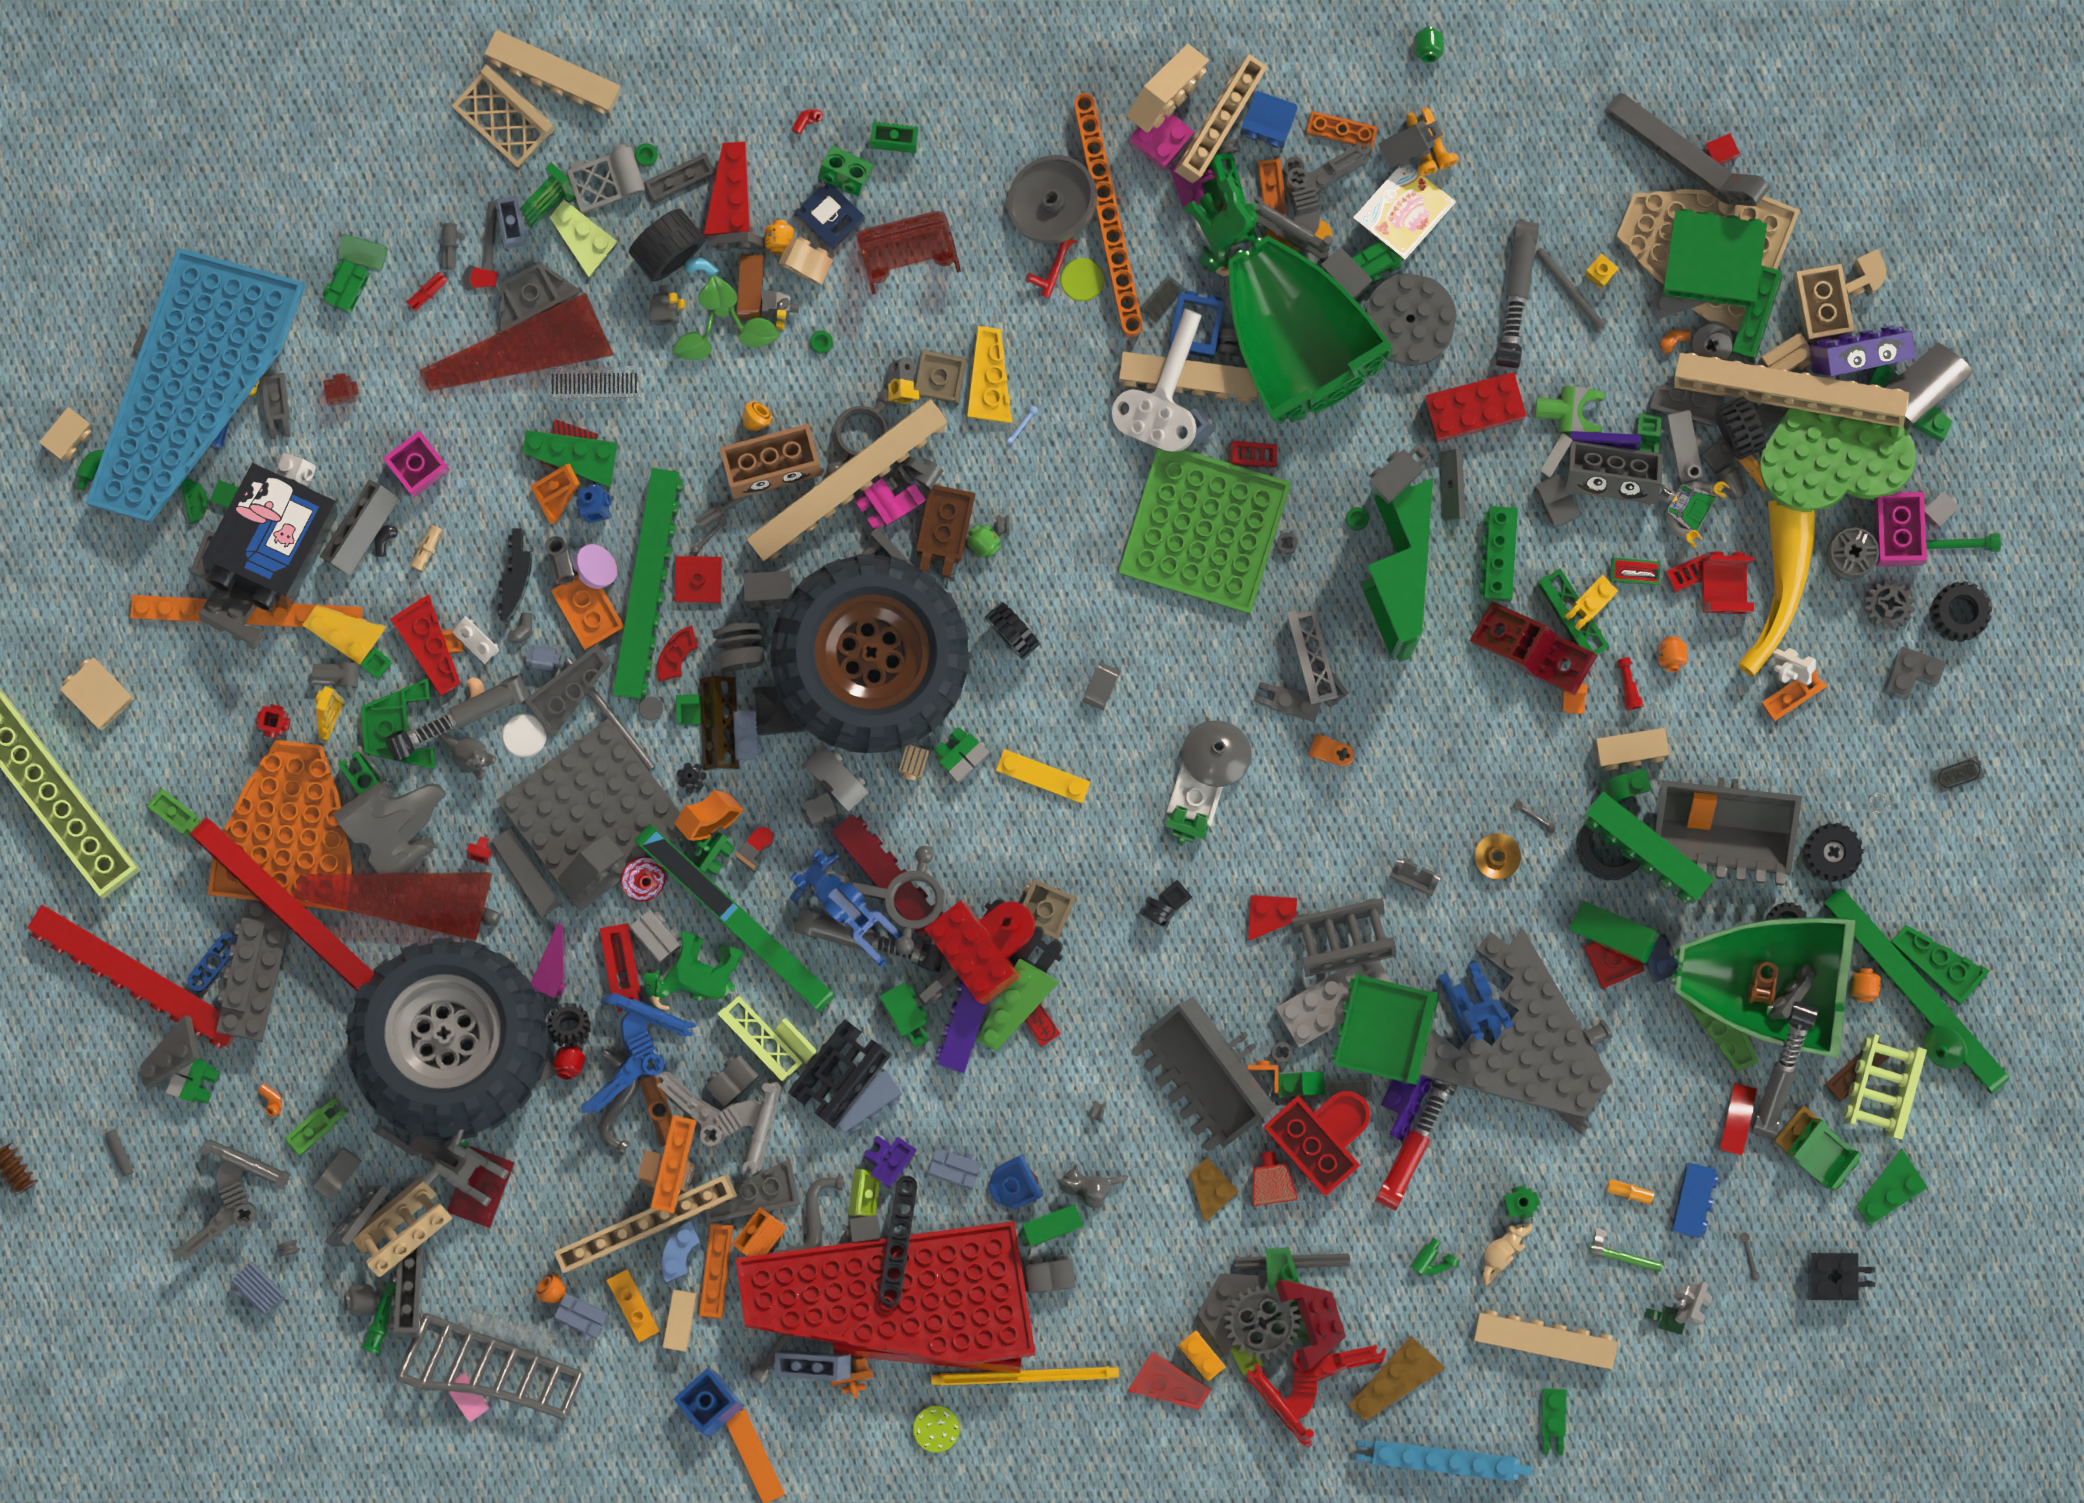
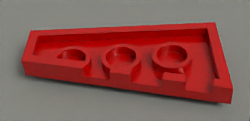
M429 594L390 618V621L440 697L460 685V680Z

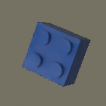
M710 1368L705 1369L673 1398L700 1433L711 1437L744 1407L743 1403L720 1375Z

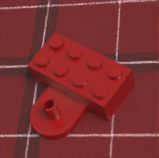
M960 900L924 929L975 999L985 1005L1021 977L1008 958L1030 941L1035 931V919L1026 906L1010 901L998 905L979 920L969 905Z
M1350 1091L1339 1092L1333 1095L1315 1112L1297 1096L1262 1128L1316 1189L1326 1197L1361 1166L1345 1147L1367 1128L1370 1121V1109L1363 1097Z

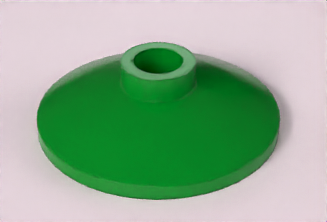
M1936 1026L1926 1033L1923 1046L1927 1050L1926 1055L1935 1065L1944 1069H1955L1964 1063L1967 1057V1046L1958 1032L1946 1026Z

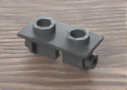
M1398 858L1390 878L1432 896L1441 877L1437 876L1436 872L1423 867L1419 873L1416 871L1417 864L1405 858L1403 860Z

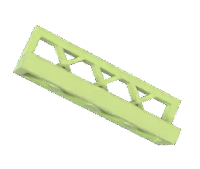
M740 996L718 1013L782 1082L803 1064ZM740 1003L745 1008V1019H735L729 1011ZM748 1013H749L754 1019H748ZM739 1022H745V1028ZM748 1022H758L761 1025V1036H751L748 1033ZM764 1029L770 1036H764ZM755 1039H761V1045ZM764 1039H774L777 1042V1053L766 1052L764 1049ZM780 1046H781L787 1053H780ZM770 1055H777V1062ZM780 1055L790 1056L796 1062L787 1072L780 1066Z

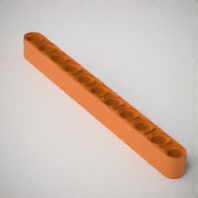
M1081 93L1075 98L1074 111L1087 170L1094 178L1097 192L1100 189H1106L1110 193L1107 198H1100L1097 195L1096 213L1121 329L1126 337L1135 338L1141 334L1143 322L1094 98L1088 93ZM1082 101H1087L1091 107L1087 110H1082L1078 107V104ZM1086 123H1092L1096 128L1092 132H1086L1083 126ZM1097 145L1100 151L1097 154H1091L1088 152V147ZM1096 167H1101L1105 170V173L1102 176H1096L1092 171ZM1105 211H1111L1115 216L1112 220H1105L1102 214ZM1110 233H1116L1119 236V240L1112 243L1106 237ZM1115 255H1120L1124 258V262L1116 265L1111 259ZM1120 277H1125L1128 279L1129 284L1121 287L1117 285L1116 280ZM1129 299L1134 305L1130 309H1125L1121 306V302ZM1134 321L1139 327L1135 331H1129L1126 328V324Z

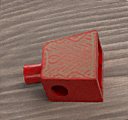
M1275 1151L1261 1153L1263 1167L1253 1168L1252 1205L1260 1206L1298 1200L1287 1164L1276 1165Z

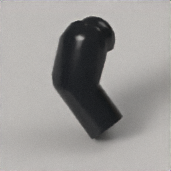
M383 526L375 536V557L387 556L386 543L398 535V530L395 526Z

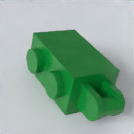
M903 982L880 995V998L901 1036L905 1037L908 1035L914 1047L918 1048L930 1041L923 1029V1026L927 1025L925 1019L928 1018V1015L922 1005L919 1007L916 1005L914 999L917 995L912 986L906 987ZM920 1029L922 1035L914 1039L911 1033Z

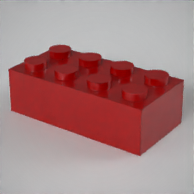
M1515 372L1427 394L1424 397L1435 443L1520 422L1526 418Z

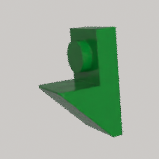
M1324 1072L1278 1074L1279 1098L1325 1095Z

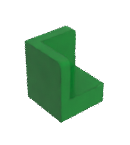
M699 694L676 695L678 725L701 724Z

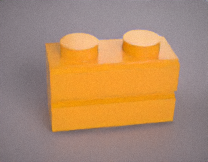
M1196 1330L1178 1344V1347L1207 1382L1226 1367Z

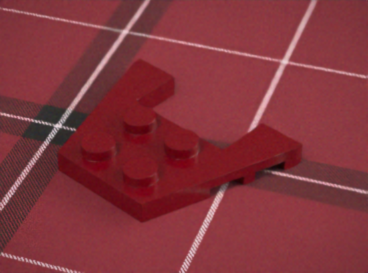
M1280 1280L1275 1282L1280 1301L1283 1303L1297 1300L1311 1346L1296 1350L1302 1370L1304 1371L1312 1368L1346 1337L1344 1326L1331 1291L1288 1280Z

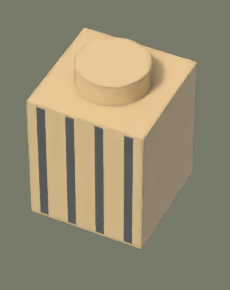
M912 745L906 746L899 768V773L903 774L902 778L913 782L916 781V778L922 779L929 756L928 750Z

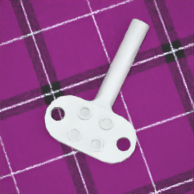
M1184 309L1157 387L1153 393L1132 389L1124 391L1117 397L1113 404L1112 417L1118 430L1166 451L1178 452L1191 445L1196 434L1195 419L1191 412L1175 404L1173 394L1202 317L1201 314ZM1126 402L1129 405V411L1126 415H1123L1121 413V406ZM1185 426L1188 434L1186 438L1181 439L1179 430Z

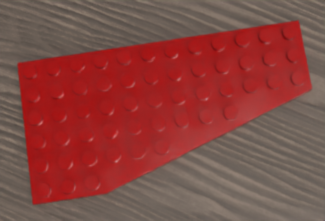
M1014 1221L911 1235L901 1301L894 1308L884 1307L880 1301L888 1238L736 1258L743 1318L746 1328L961 1365L1035 1356L1036 1353ZM895 1247L890 1253L893 1257L899 1258L904 1254V1251L899 1247ZM891 1269L887 1273V1276L892 1280L898 1279L901 1275L896 1269ZM888 1291L884 1294V1298L892 1302L897 1299V1294L893 1291Z

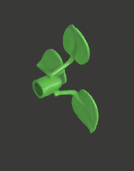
M712 275L698 295L699 304L710 310L705 335L702 337L698 332L684 334L674 344L672 352L676 357L686 360L706 358L712 350V345L707 339L709 338L715 314L719 317H724L730 312L738 329L742 331L738 336L739 341L749 347L767 345L775 341L779 337L780 332L773 323L763 318L751 319L745 323V326H742L734 311V305L737 302L735 290L724 280Z

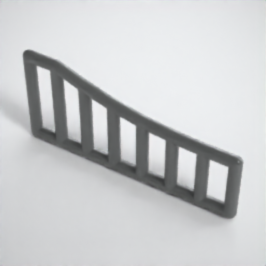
M428 1313L423 1314L421 1318L420 1338H412L396 1374L397 1381L420 1390L451 1391L493 1397L543 1412L561 1420L567 1418L584 1378V1373L578 1369ZM431 1324L442 1328L422 1376L418 1379L407 1375L428 1325ZM450 1333L463 1336V1341L445 1382L430 1381ZM474 1340L486 1345L470 1383H454L472 1341ZM494 1349L508 1353L493 1388L479 1386ZM516 1357L529 1361V1364L515 1394L502 1389ZM540 1365L551 1369V1372L537 1401L525 1397L536 1369ZM560 1373L573 1378L561 1409L547 1404Z

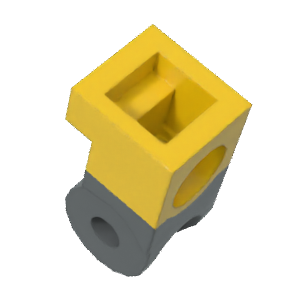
M908 357L890 363L888 367V401L909 404L919 400V391L914 390L913 374L915 373V364Z

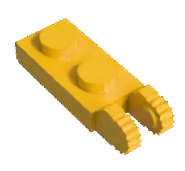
M1601 575L1579 597L1564 617L1569 620L1578 612L1583 618L1574 627L1579 630L1612 599L1618 590L1604 575Z

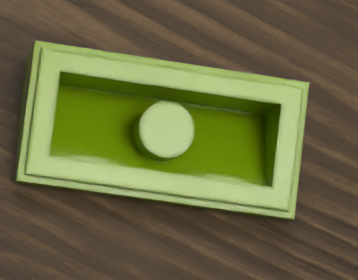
M854 1169L848 1215L858 1217L876 1215L880 1182L871 1176L872 1171Z

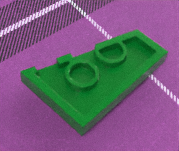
M1902 1148L1856 1205L1868 1226L1928 1188Z

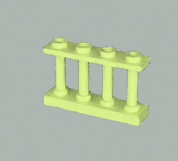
M1868 1034L1862 1042L1861 1050H1863L1861 1060H1858L1855 1067V1072L1857 1073L1855 1082H1852L1849 1089V1095H1851L1849 1104L1845 1106L1843 1111L1844 1124L1855 1125L1856 1119L1886 1128V1131H1888L1886 1137L1902 1140L1927 1050L1920 1047H1911L1909 1051L1905 1052L1879 1044V1035ZM1875 1052L1903 1060L1906 1064L1904 1073L1898 1074L1872 1066ZM1868 1075L1898 1083V1086H1900L1898 1095L1893 1097L1865 1088ZM1862 1097L1891 1105L1894 1109L1892 1117L1886 1119L1860 1111Z

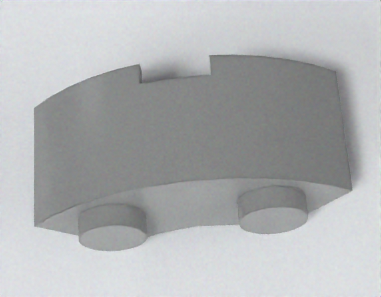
M823 746L804 766L849 812L868 794V791L863 787L865 781L857 773L852 775L841 763L843 758L834 749L830 752Z

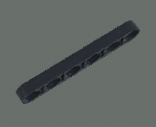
M909 1175L898 1179L895 1190L880 1290V1301L887 1308L897 1307L902 1296L917 1196V1182ZM909 1182L914 1188L911 1192H903L900 1188L901 1184ZM900 1204H907L910 1207V1211L907 1214H901L897 1211V1207ZM896 1226H904L907 1229V1233L903 1236L896 1235L894 1233ZM895 1247H899L904 1251V1254L899 1258L893 1257L890 1253ZM896 1269L901 1275L898 1279L892 1280L887 1276L888 1271ZM888 1291H893L897 1294V1299L889 1302L885 1300L884 1294Z

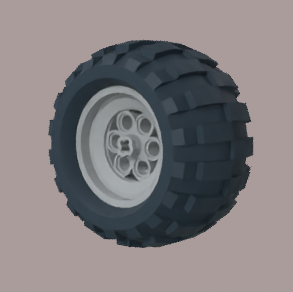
M452 938L432 939L433 943L419 946L417 943L402 948L400 955L390 961L386 958L373 969L375 974L367 984L364 982L361 984L354 997L356 1003L353 1011L349 1013L345 1033L347 1034L348 1046L346 1054L349 1067L362 1094L375 1111L390 1121L393 1126L408 1134L415 1133L424 1136L425 1139L438 1141L452 1138V1136L457 1135V1130L463 1129L464 1133L461 1140L477 1137L478 1132L490 1127L496 1129L507 1122V1117L518 1107L522 1109L532 1096L531 1091L535 1083L541 1080L546 1065L545 1054L549 1046L548 1028L543 1007L534 987L527 976L523 975L515 966L514 962L502 953H495L487 949L486 945L471 940H466L463 943L455 942ZM449 1012V1016L446 1019H439L437 1017L438 1014ZM461 1019H471L469 1027L461 1028L459 1026ZM425 1023L431 1026L429 1032L425 1034L419 1033ZM447 1030L450 1035H447V1039L443 1040L441 1035H443V1031ZM472 1041L474 1043L473 1048L470 1051L462 1050L464 1042ZM426 1046L433 1048V1053L428 1057L421 1055L422 1049ZM452 1055L455 1057L454 1063L449 1066L444 1065V1057Z

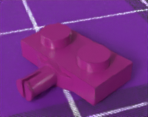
M1178 163L1169 167L1182 207L1184 208L1192 201L1200 205L1201 203L1198 199L1204 195L1203 182L1213 179L1214 175H1211L1213 172L1209 169L1192 184L1174 171Z

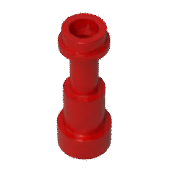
M1630 657L1618 659L1617 668H1621L1624 680L1622 686L1625 695V710L1629 711L1644 707L1642 697H1639L1636 682H1633L1630 665H1633Z

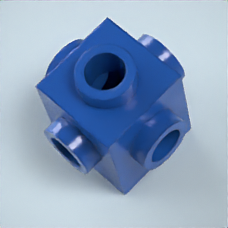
M589 485L584 489L578 490L579 499L576 500V505L580 516L588 523L610 519L609 506H611L612 502L608 492L600 485Z

